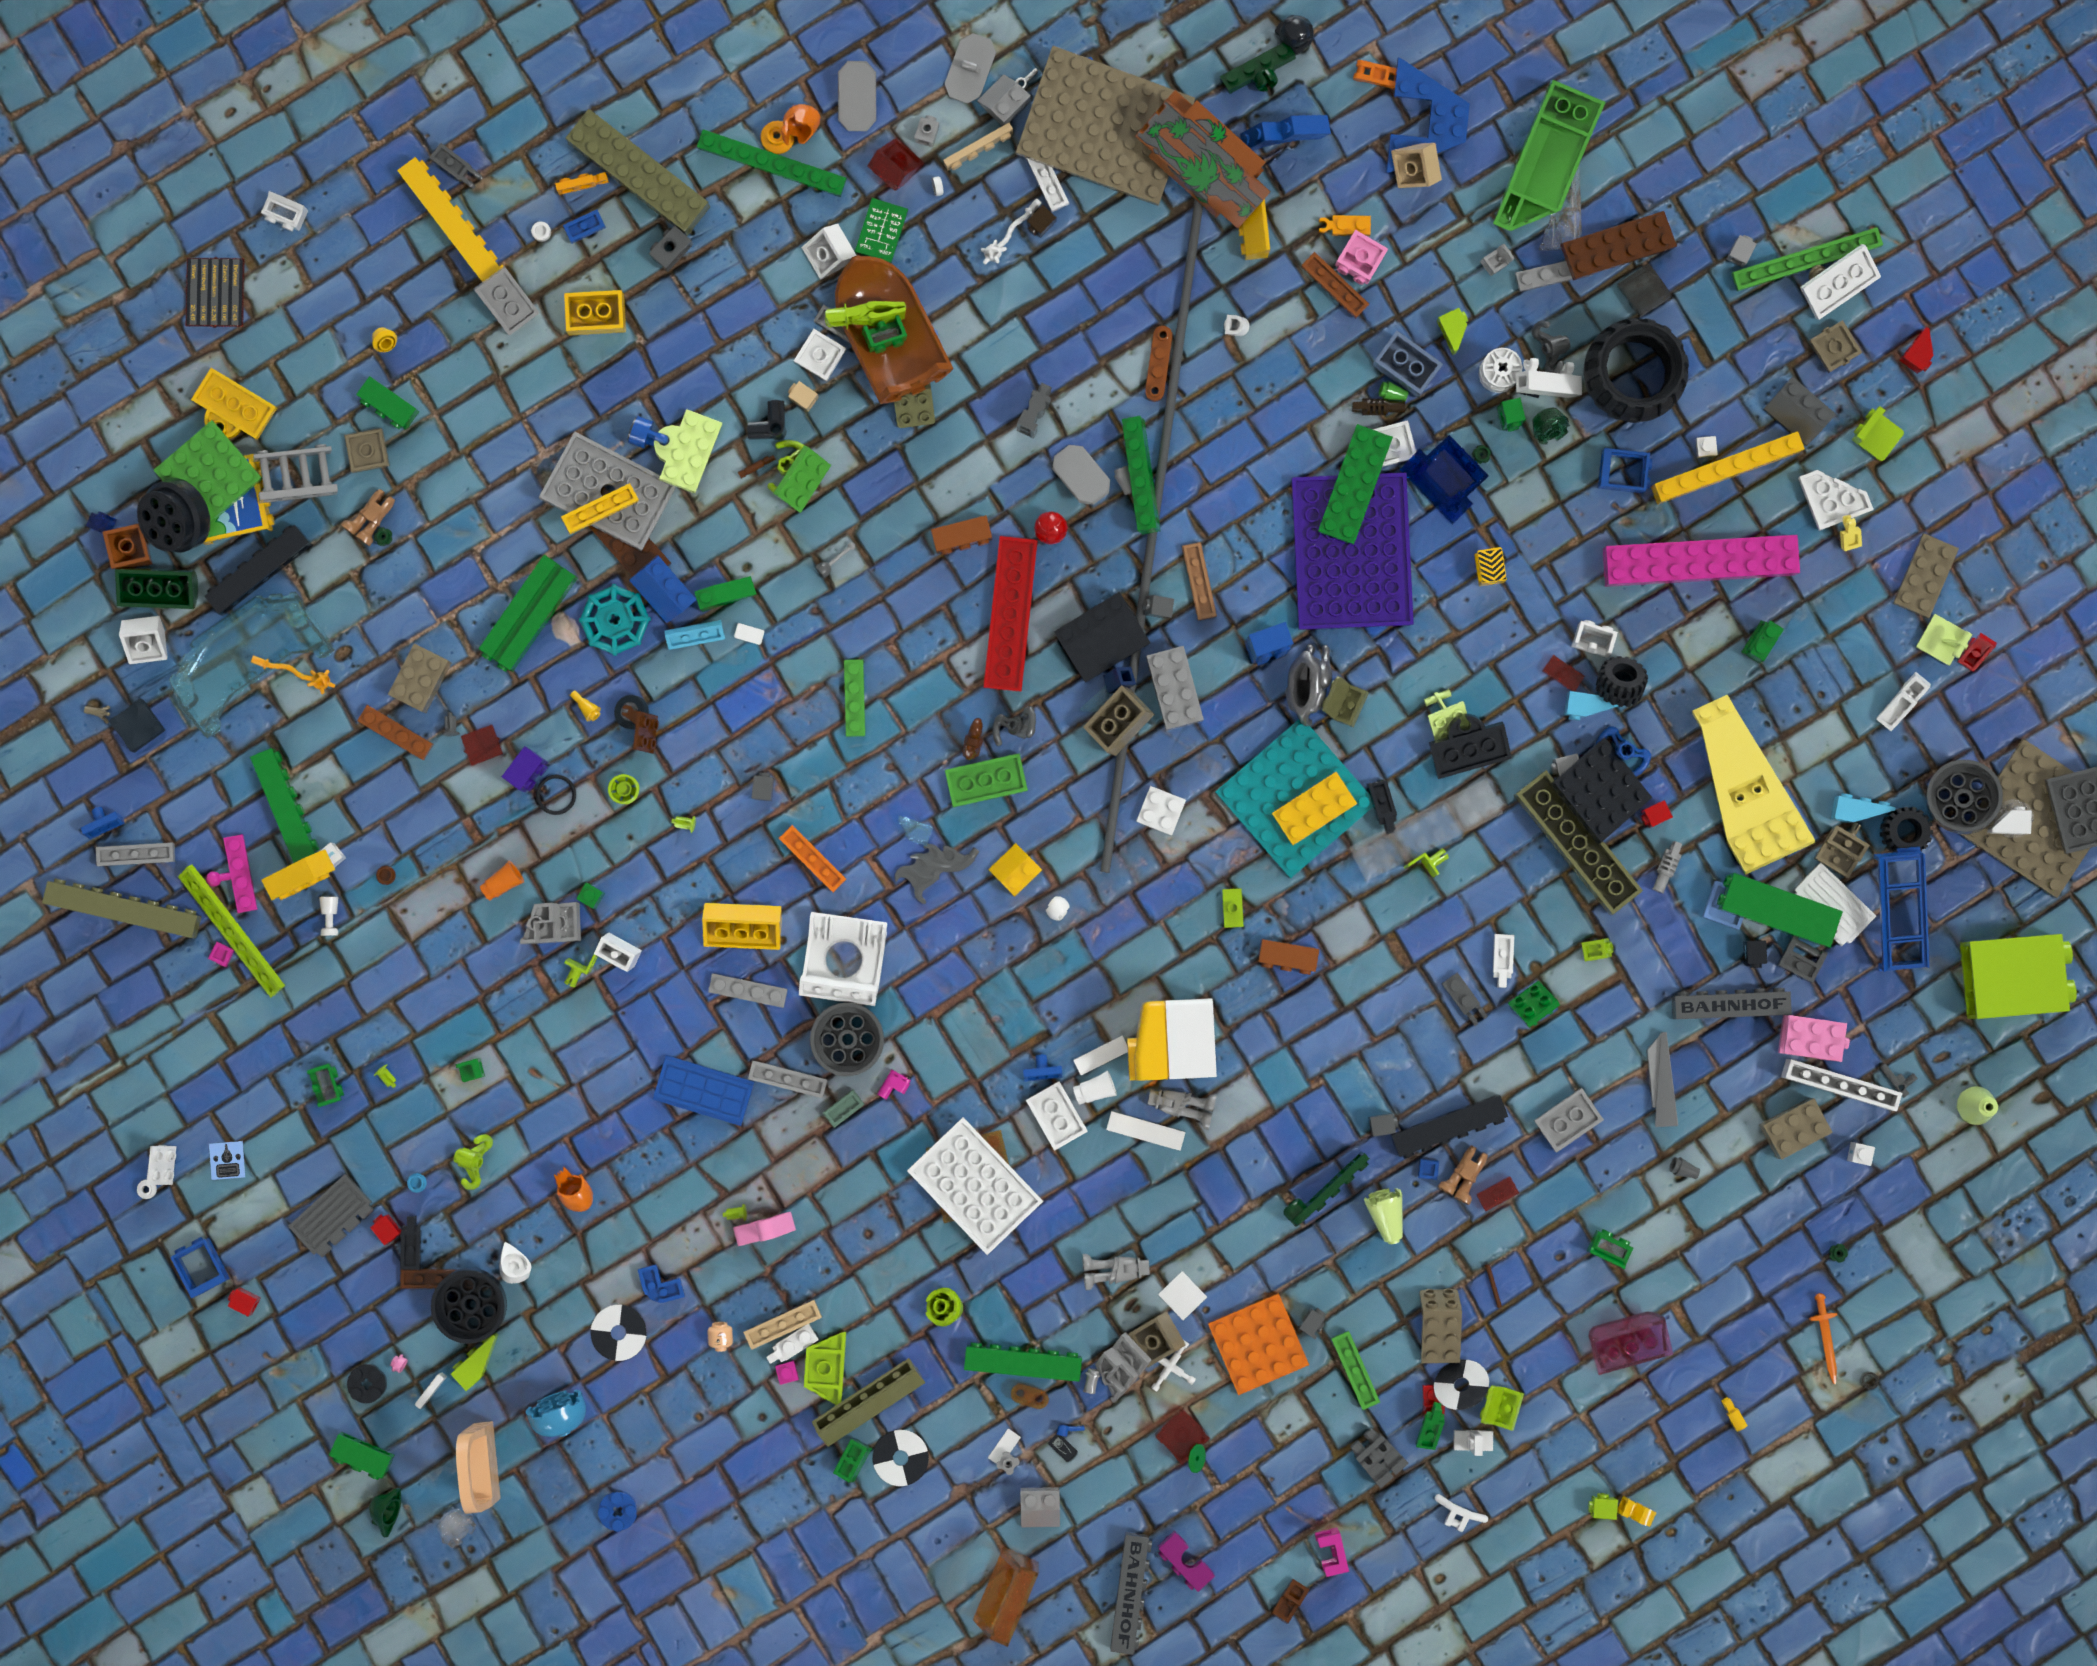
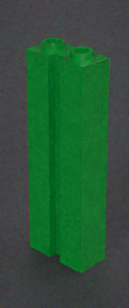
M543 555L479 647V650L483 652L481 656L489 661L492 659L497 661V667L507 672L509 669L513 672L578 578L546 555Z
M1730 873L1729 876H1726L1723 886L1726 888L1725 892L1720 894L1717 900L1718 910L1817 945L1831 948L1843 911L1736 873Z

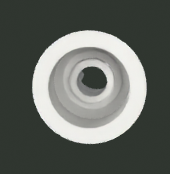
M1109 1071L1073 1087L1079 1105L1085 1102L1090 1103L1095 1100L1117 1096Z

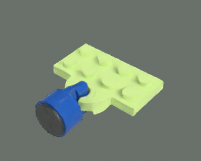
M686 409L680 426H666L660 431L655 432L652 431L653 421L640 416L635 417L628 434V443L643 449L646 445L653 446L657 457L665 462L659 480L696 494L721 430L722 422Z

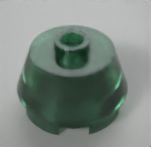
M1551 407L1542 410L1532 420L1534 438L1538 439L1542 445H1547V441L1554 438L1556 441L1560 440L1568 433L1569 419L1557 408Z

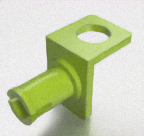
M1441 848L1431 857H1428L1425 852L1403 867L1406 869L1418 860H1421L1434 878L1440 874L1436 866L1448 860L1449 856L1446 854L1440 858L1446 852Z
M595 954L592 956L588 967L571 958L566 959L564 963L569 965L571 970L564 983L566 985L570 984V987L575 988L581 973L589 974L598 956Z

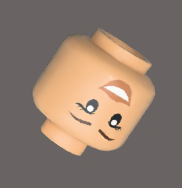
M727 1322L712 1323V1326L707 1331L708 1345L715 1348L717 1352L726 1351L727 1347L733 1344V1329L727 1325Z

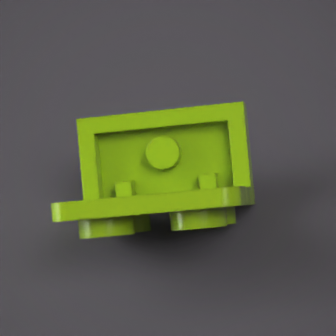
M1881 406L1876 409L1872 408L1866 414L1865 418L1867 420L1864 424L1860 423L1854 430L1855 435L1851 439L1879 461L1885 460L1904 435V431L1883 416L1886 410Z
M1492 1385L1488 1388L1485 1399H1487L1485 1407L1480 1412L1481 1423L1496 1425L1514 1431L1524 1393L1504 1386Z

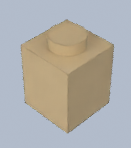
M800 381L797 384L794 383L788 391L789 400L806 412L810 411L819 398L815 391Z

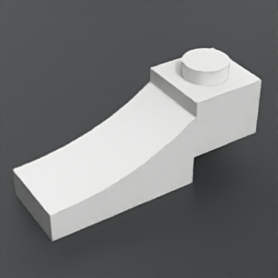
M1915 672L1878 715L1876 720L1892 731L1927 692L1931 684Z

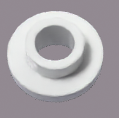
M143 1180L137 1186V1193L143 1199H150L156 1194L157 1186L146 1185L147 1180ZM145 1186L149 1187L148 1193H145L143 1190Z

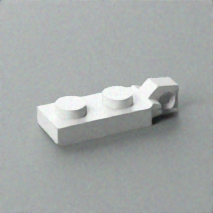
M1494 934L1493 977L1497 978V988H1506L1507 978H1511L1513 973L1514 935Z
M807 1324L776 1343L772 1347L774 1352L766 1358L770 1364L777 1359L783 1362L819 1339L810 1324Z

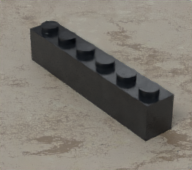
M290 525L286 527L280 537L271 539L267 543L268 546L266 548L257 550L252 555V559L248 562H242L237 567V571L233 574H227L223 577V582L207 590L208 594L204 597L219 615L224 616L313 545L298 526Z
M1497 1094L1390 1134L1397 1155L1399 1157L1403 1156L1406 1159L1414 1156V1152L1420 1149L1422 1152L1433 1149L1432 1145L1439 1143L1440 1146L1451 1142L1450 1138L1455 1136L1458 1139L1466 1137L1471 1130L1475 1129L1476 1132L1486 1129V1125L1490 1123L1494 1125L1505 1122L1504 1118L1508 1117L1501 1096Z

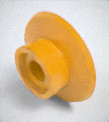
M772 121L762 129L760 140L765 150L775 154H782L792 147L794 136L790 135L789 145H786L782 139L781 127L783 126V121ZM780 134V138L775 139L774 135Z

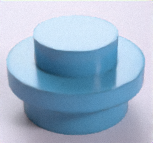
M420 1173L412 1174L407 1180V1186L412 1192L418 1193L426 1188L427 1180Z

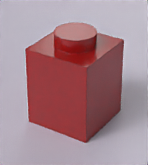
M1665 800L1641 810L1642 815H1640L1645 826L1648 825L1649 828L1673 818Z
M381 1214L372 1221L374 1225L370 1228L384 1246L401 1234L402 1230L389 1214L385 1216Z
M240 1287L232 1290L230 1293L228 1307L249 1317L253 1315L261 1297Z

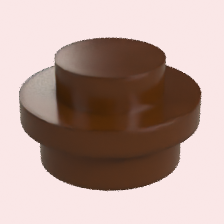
M382 866L378 869L376 878L379 883L389 885L394 882L396 873L392 867Z

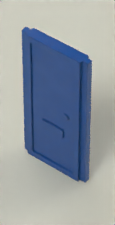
M666 1055L653 1100L742 1126L755 1082Z

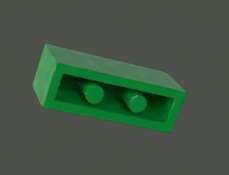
M370 376L356 394L361 398L359 400L360 403L367 408L370 405L374 407L377 415L383 419L385 417L391 419L390 424L399 430L401 427L407 430L419 413L415 407Z
M344 1432L338 1434L329 1456L333 1457L334 1462L339 1464L347 1463L351 1465V1469L357 1472L365 1471L369 1473V1477L379 1480V1478L383 1479L386 1476L395 1456Z

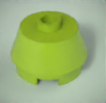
M950 1288L934 1290L926 1299V1316L937 1326H948L957 1321L962 1315L963 1303L956 1292Z

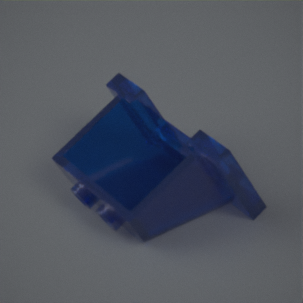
M1450 435L1428 455L1419 449L1400 469L1402 473H1406L1407 478L1452 525L1473 505L1467 497L1489 477Z

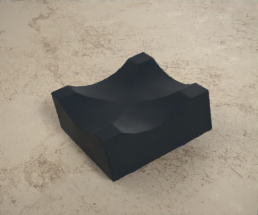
M141 698L109 720L130 752L133 753L166 731L144 699Z

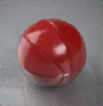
M1054 511L1041 514L1036 519L1034 526L1037 538L1048 545L1061 542L1066 537L1068 530L1065 518Z

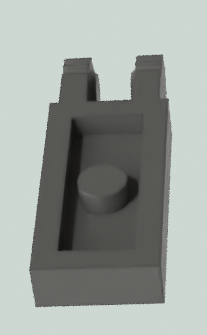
M442 143L439 144L429 157L433 162L472 190L476 186L472 181L465 178L467 173L470 172L479 180L483 178L469 163Z
M1458 972L1441 983L1461 1012L1468 1017L1474 1026L1478 1022L1469 1012L1472 1009L1476 1008L1482 1018L1486 1019L1488 1017L1479 1005L1480 1002Z

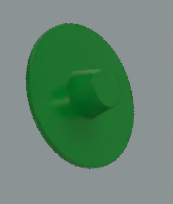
M1196 1444L1189 1454L1188 1465L1193 1473H1198L1205 1463L1206 1452L1201 1444Z

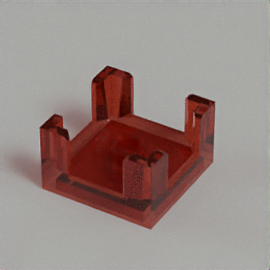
M1183 1407L1155 1433V1437L1171 1451L1181 1465L1189 1459L1190 1451L1196 1444L1204 1445L1210 1439L1205 1430Z

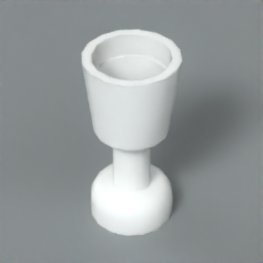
M319 897L321 914H325V928L321 929V936L338 935V929L333 928V914H337L339 897Z

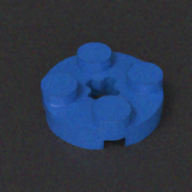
M612 1492L606 1495L601 1501L598 1510L601 1523L606 1528L616 1532L629 1528L637 1517V1504L634 1498L626 1492ZM622 1507L621 1512L623 1515L615 1516L613 1508Z

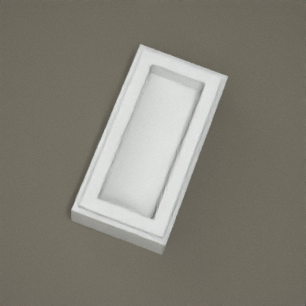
M443 1372L437 1374L415 1403L416 1407L422 1409L447 1378Z

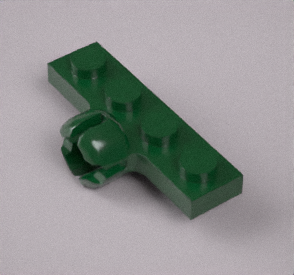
M1283 42L1221 75L1220 80L1229 94L1250 83L1255 84L1259 91L1267 92L1268 89L1265 86L1267 83L1271 89L1278 83V78L1274 71L1295 60L1296 55L1291 47Z

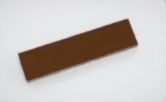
M459 1269L400 1270V1288L436 1289L446 1276ZM469 1279L465 1280V1287L472 1289L474 1286L473 1282Z

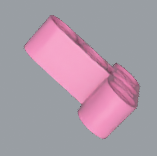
M791 1211L733 1227L737 1246L770 1240L796 1230Z

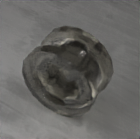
M1865 1372L1860 1377V1384L1866 1389H1875L1879 1384V1378L1873 1372ZM1867 1376L1874 1378L1871 1386L1865 1383V1379H1868Z

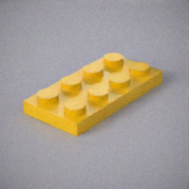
M1335 772L1273 812L1272 815L1293 846L1355 806L1357 802L1338 773Z

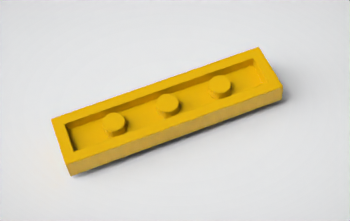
M629 483L561 516V519L571 535L639 502V499Z

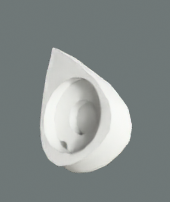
M507 1242L504 1243L501 1252L500 1276L505 1282L513 1284L525 1281L529 1278L531 1272V1263L526 1256Z

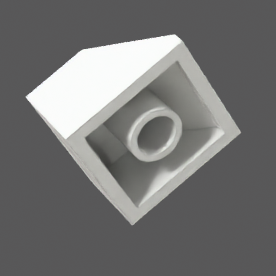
M839 224L822 228L801 247L820 280L845 267L852 257L857 256Z
M160 616L121 620L119 637L129 664L167 660L165 630Z

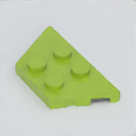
M847 1332L839 1333L806 1348L804 1387L815 1392L823 1399L832 1402L835 1406L842 1402Z

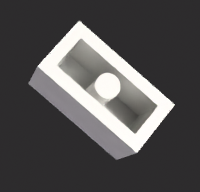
M607 933L601 937L594 954L628 972L635 967L642 950L611 933Z

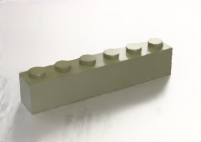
M908 1358L813 1420L812 1424L818 1436L829 1447L925 1384V1381L918 1368Z

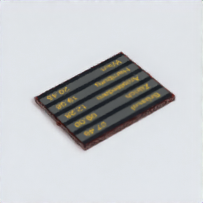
M187 258L186 327H243L244 258Z

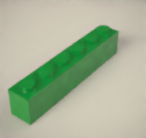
M1141 416L1122 419L1137 530L1142 535L1160 532L1145 420Z
M270 748L251 756L250 759L293 863L317 853L319 845L311 837V826L308 821L305 822L304 809L301 804L297 803L295 797L298 795L294 786H290L288 781L290 775L286 768L283 769L281 764L283 758L280 752Z
M971 1342V1345L966 1346L964 1370L1080 1382L1082 1356H1078L1076 1352H1067V1355L1059 1354V1351L1048 1350L1047 1353H1042L1037 1348H1028V1351H1023L1021 1347L1009 1346V1349L1001 1348L1002 1345L990 1344V1347H983L982 1343Z

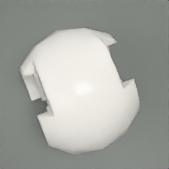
M1056 896L1048 904L1049 907L1046 909V912L1051 919L1060 921L1066 915L1070 906L1066 899Z

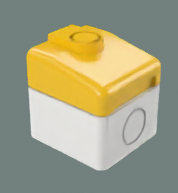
M1213 999L1144 1002L1140 1008L1136 1038H1127L1129 1080L1217 1077Z

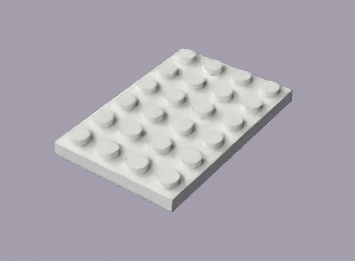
M964 1117L907 1170L987 1255L1043 1202Z

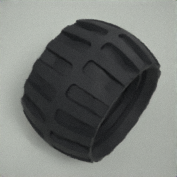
M1629 318L1610 325L1594 339L1586 354L1583 373L1587 392L1599 409H1602L1608 416L1614 419L1637 423L1660 417L1678 402L1688 381L1689 362L1683 348V343L1679 338H1676L1670 328L1660 325L1652 319ZM1627 342L1642 343L1652 348L1661 358L1665 369L1664 383L1660 392L1650 398L1636 399L1625 396L1618 391L1609 379L1607 369L1609 354L1613 348Z

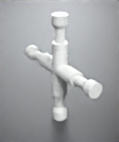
M1185 1340L1186 1346L1174 1352L1170 1360L1164 1358L1158 1361L1165 1367L1159 1374L1160 1377L1157 1382L1151 1386L1156 1392L1159 1390L1162 1381L1168 1377L1171 1371L1179 1377L1185 1378L1191 1385L1195 1382L1196 1378L1187 1375L1183 1369L1176 1365L1181 1357V1353L1189 1345Z

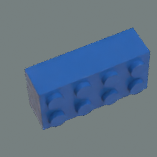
M1286 622L1250 634L1244 644L1251 663H1257V666L1267 663L1272 657L1279 659L1286 656L1294 643Z

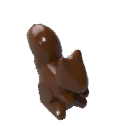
M980 718L974 719L968 734L965 735L962 752L966 760L975 759L979 756L983 743L981 737L983 724Z

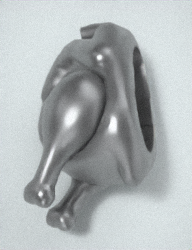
M1308 644L1306 651H1303L1295 659L1288 672V687L1285 690L1289 709L1296 713L1304 726H1311L1312 720L1309 719V715L1322 709V703L1326 698V688L1329 687L1332 681V669L1329 661L1330 649L1327 645L1322 646V659L1320 661V659L1312 655L1315 651L1314 646Z

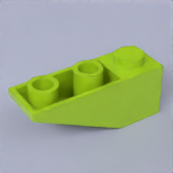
M497 1333L481 1341L483 1345L478 1349L474 1347L467 1353L469 1358L464 1362L460 1360L452 1367L454 1369L451 1373L452 1377L465 1391H468L484 1376L498 1337Z

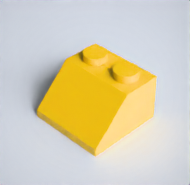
M1016 843L988 869L1014 897L1042 872V869Z

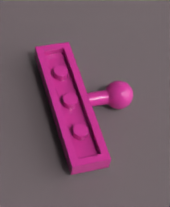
M244 835L223 838L230 872L223 874L215 871L210 872L206 876V882L209 886L216 887L222 881L231 880L237 912L244 913L258 910Z

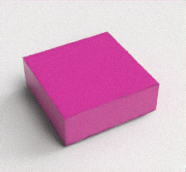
M216 941L208 959L227 967L234 950Z

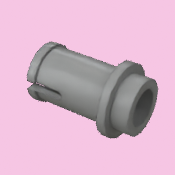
M1088 1368V1371L1085 1372L1087 1377L1083 1392L1095 1394L1097 1381L1101 1375L1099 1370Z

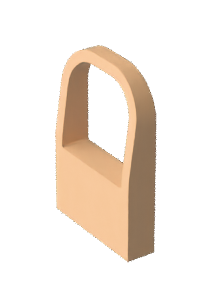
M493 1421L473 1423L458 1435L456 1443L459 1494L465 1514L483 1512L501 1499Z

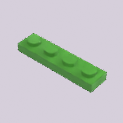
M844 660L846 737L865 736L864 660Z
M1349 1330L1332 1337L1331 1340L1362 1410L1380 1403Z

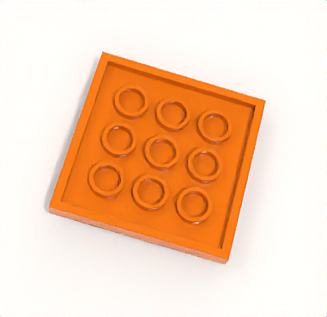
M1279 1293L1208 1323L1238 1395L1309 1365Z

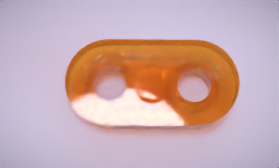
M1018 1383L1011 1390V1397L1016 1403L1035 1409H1042L1048 1404L1049 1397L1043 1389ZM1023 1390L1024 1395L1018 1396L1017 1391ZM1037 1395H1041L1043 1397V1400L1041 1402H1037L1035 1400V1397Z

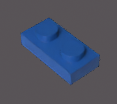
M597 209L563 225L571 244L606 228Z

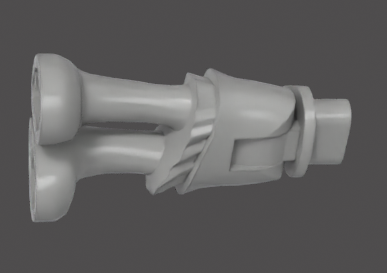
M1161 1089L1160 1091L1151 1090L1147 1105L1155 1106V1109L1159 1108L1162 1112L1174 1117L1185 1116L1201 1122L1203 1129L1209 1130L1212 1113L1186 1108L1185 1106L1192 1105L1213 1112L1217 1095L1212 1094L1204 1099L1192 1097V1093L1186 1094V1092L1163 1091Z
M1082 1254L1083 1271L1112 1269L1111 1272L1084 1273L1085 1291L1091 1290L1093 1285L1098 1282L1109 1281L1110 1285L1113 1282L1117 1284L1141 1278L1142 1275H1150L1148 1259L1140 1260V1258L1114 1256V1259L1093 1260L1090 1255Z

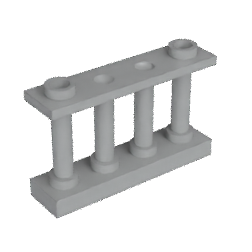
M319 444L311 449L268 453L267 450L256 452L257 454L253 455V462L260 461L264 489L258 495L259 504L337 495V484H332L329 480L326 454H331V446L326 447V444ZM318 455L322 479L321 486L310 484L306 456ZM299 457L303 485H301V488L293 489L290 482L287 458ZM279 459L283 487L282 490L274 491V488L271 487L268 461Z

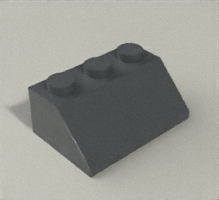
M1794 377L1784 384L1763 409L1791 434L1798 431L1805 446L1836 415L1835 412Z

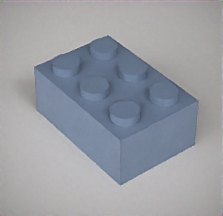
M1396 331L1372 365L1419 398L1443 363Z

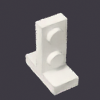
M1454 1430L1453 1449L1468 1450L1475 1456H1483V1451H1493V1431Z

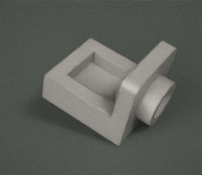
M1502 244L1495 251L1480 260V263L1489 275L1493 276L1509 265L1515 258L1506 245Z

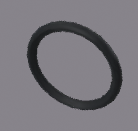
M550 775L539 783L536 790V800L544 812L552 815H561L569 811L574 805L576 789L567 777ZM562 779L571 787L572 800L565 809L552 811L542 804L540 790L548 780Z

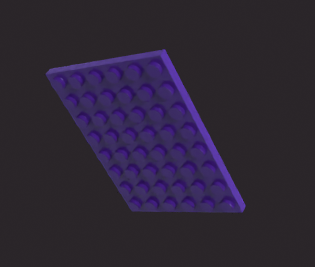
M1406 473L1379 474L1354 545L1318 533L1338 476L1292 477L1298 630L1414 625Z

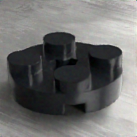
M360 1365L352 1370L348 1377V1392L352 1399L360 1403L375 1402L386 1391V1375L376 1365ZM365 1378L372 1382V1386H369L368 1389H365V1386L362 1385Z

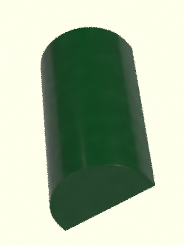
M115 569L117 606L194 609L197 604L198 578L194 570Z

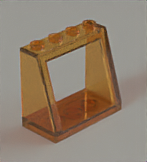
M1005 1547L1002 1548L973 1621L990 1640L1008 1647L1039 1574V1562Z

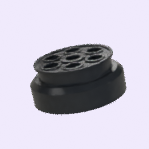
M169 478L154 484L138 504L137 518L140 529L148 542L159 550L177 553L186 552L200 546L208 537L210 514L207 504L200 492L183 479Z
M463 1268L450 1273L438 1284L431 1300L432 1318L440 1332L453 1341L465 1344L477 1343L490 1337L502 1324L507 1311V1298L500 1282L490 1273L478 1268ZM469 1279L473 1282L474 1286L472 1289L465 1287V1280ZM483 1287L491 1289L490 1296L483 1293ZM450 1291H455L458 1294V1300L450 1298ZM474 1299L476 1307H470L467 1300ZM486 1306H491L494 1309L493 1315L486 1313ZM453 1310H457L460 1312V1319H455L453 1317ZM470 1318H476L479 1325H471Z

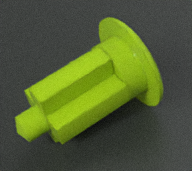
M676 816V819H672L671 823L676 828L688 829L690 833H693L696 826V817L693 816L690 819Z
M386 1064L379 1068L374 1076L378 1075L387 1087L395 1088L396 1084L394 1082L396 1079L387 1070Z
M742 1204V1207L726 1209V1212H723V1217H727V1220L743 1218L746 1221L747 1209L745 1204Z

